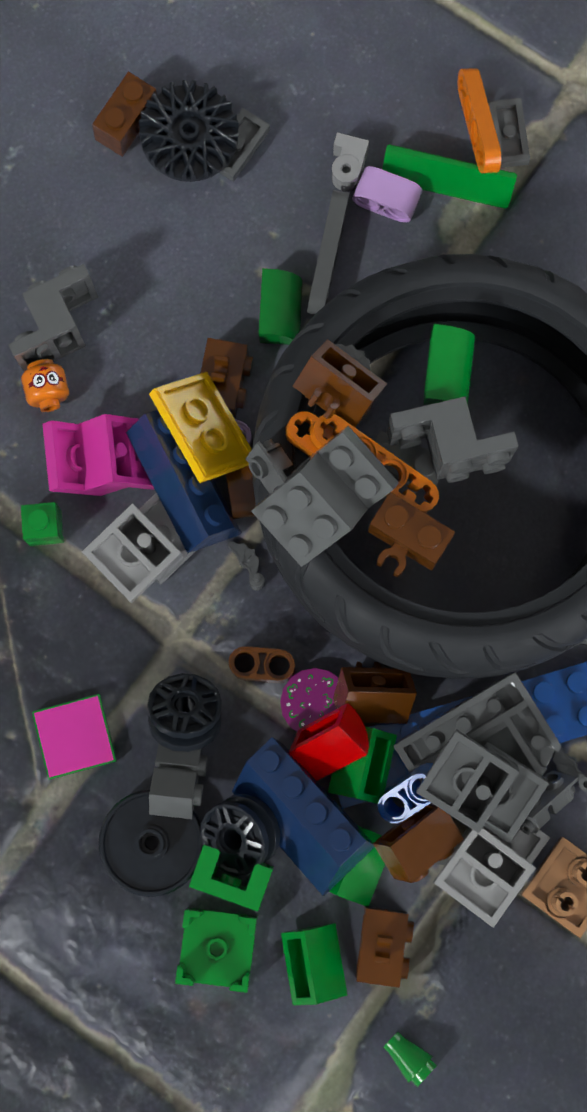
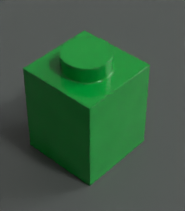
M55 502L21 505L23 540L29 546L64 543L62 510Z

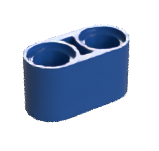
M433 763L420 765L393 783L378 802V811L385 821L390 823L403 822L431 803L417 794L416 789L420 785L419 778L426 776ZM392 797L400 798L405 808L397 806L393 802Z

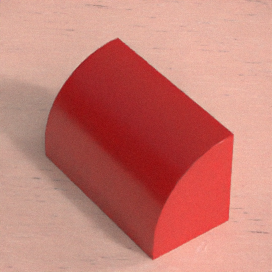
M346 703L300 728L289 750V754L317 781L366 756L369 749L368 734L359 714L349 703Z

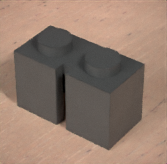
M158 744L155 766L158 767L153 770L149 792V815L192 819L194 805L201 806L203 784H198L199 776L205 777L208 755H202V749L190 752L173 751Z

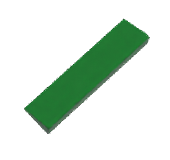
M391 144L386 147L382 167L384 171L417 183L422 190L504 209L509 206L517 178L516 173L499 170L498 173L481 174L477 164Z

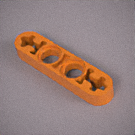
M460 69L457 81L458 94L478 170L481 174L498 173L501 167V149L479 69Z
M334 414L331 418L326 419L322 415L312 424L310 438L318 449L333 438L324 439L322 437L324 430L321 427L325 428L329 424L335 428L333 435L336 436L349 426L384 466H392L398 471L399 483L391 493L424 513H427L437 505L439 491L431 480L341 417ZM409 478L412 482L407 487L415 492L423 489L426 492L424 498L428 502L424 501L419 505L415 502L416 494L411 490L406 489L402 494L398 490L406 484Z

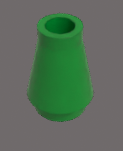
M399 1032L383 1047L390 1054L407 1082L412 1081L417 1087L437 1067L431 1060L432 1055L403 1037Z

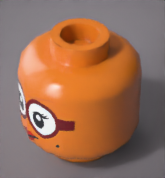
M42 359L34 361L27 366V370L21 376L27 403L32 407L40 408L41 412H51L61 407L60 403L69 396L65 371L62 366L54 364L53 360Z

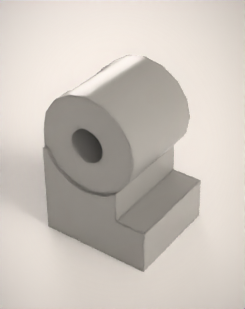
M337 132L333 155L338 157L332 164V182L337 189L350 191L357 187L368 154V140Z

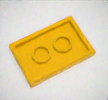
M208 372L156 387L149 393L199 483L249 465L246 457L252 448L215 384L211 381Z

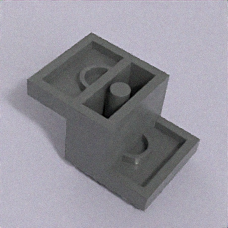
M84 264L78 267L75 265L63 269L59 276L47 282L45 280L38 281L32 284L28 291L22 293L39 328L35 332L26 331L19 334L14 339V342L8 344L23 371H26L27 366L34 361L50 359L55 362L86 346L70 314V311L99 298Z
M466 396L390 414L387 427L390 446L399 444L400 448H409L421 444V439L426 438L436 479L447 478V482L464 480L469 477V472L483 469L484 474L501 471L506 468L505 464L510 462L518 448L515 432L477 440Z
M347 426L302 462L281 486L259 502L251 512L297 563L303 567L350 532L368 508L394 490L399 482L353 430Z
M456 729L416 789V793L477 833L485 827L510 843L549 785V781L491 743L486 742L482 746Z

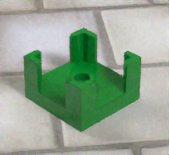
M204 844L189 887L259 911L274 866L266 863L262 865L256 864L248 886L245 887L241 885L242 879L226 873H222L221 878L215 876L218 869L216 864L220 851Z
M187 907L184 911L182 926L184 933L175 984L193 986L195 983L230 987V991L247 993L258 916Z

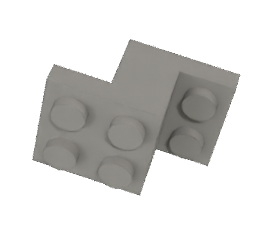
M157 493L140 509L132 503L82 551L95 567L131 603L155 581L160 585L165 582L196 552H186Z
M468 827L462 835L464 840L454 847L453 855L433 883L494 928L536 869L531 864L550 839L541 830L528 835L519 828L511 842L508 843L485 827L479 833Z

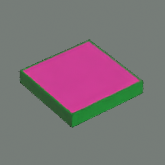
M100 694L32 712L48 780L117 762Z

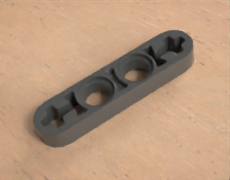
M333 190L308 302L307 313L316 314L328 301L349 204L350 193Z

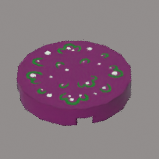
M313 668L302 670L290 678L283 688L280 704L282 715L291 729L298 732L300 728L336 709L333 696L338 682L337 676L330 671Z

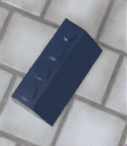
M159 411L145 413L126 434L186 552L190 553L239 536L242 532L235 519H233V515L215 480L211 479L199 483Z
M273 737L270 738L246 762L232 793L234 795L244 793L255 796L268 805L275 815L280 828V848L321 895L325 896L375 847L373 842L327 791L289 754V749Z

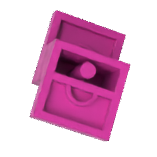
M104 414L79 424L53 420L43 423L49 491L103 496L128 487L154 490L126 434L139 419Z

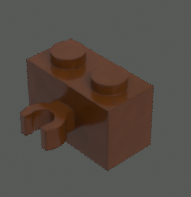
M128 71L92 124L95 140L123 157L139 134L141 111H145L147 100L152 101L153 93L157 96L156 88Z
M207 338L200 373L208 372L211 381L215 384L232 416L236 418L238 408L244 409L247 389L242 388L244 376L250 377L254 357L249 356L248 345Z
M327 339L310 357L293 387L309 399L308 405L310 407L316 403L326 411L324 414L326 419L331 418L335 414L356 427L369 412L387 383Z
M391 492L374 516L368 530L369 533L392 546V548H387L380 553L377 565L381 567L385 559L389 557L395 558L398 561V567L394 572L396 577H399L405 570L406 555L432 571L455 534V531Z
M357 661L355 667L341 668L333 700L336 709L349 703L359 714L363 723L407 724L417 692L409 672L399 669L382 668L378 662H374L373 668H363L362 663Z
M430 803L403 822L397 823L376 840L373 845L394 879L414 883L425 878L429 873L428 869L436 862L451 856L455 851L454 847L462 842L464 838L451 816Z
M364 907L356 970L357 982L400 988L401 979L408 978L410 958L404 957L405 942L412 943L414 921H408L409 914L407 912Z

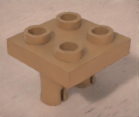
M560 837L520 894L579 938L587 930V854L564 837Z

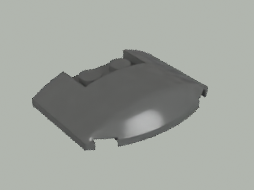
M516 672L486 686L482 691L429 723L423 724L393 745L408 771L411 772L422 764L434 763L457 729L482 746L486 742L491 743L540 776L547 770L546 766L549 764L554 751L556 750L558 753L561 747L560 742Z

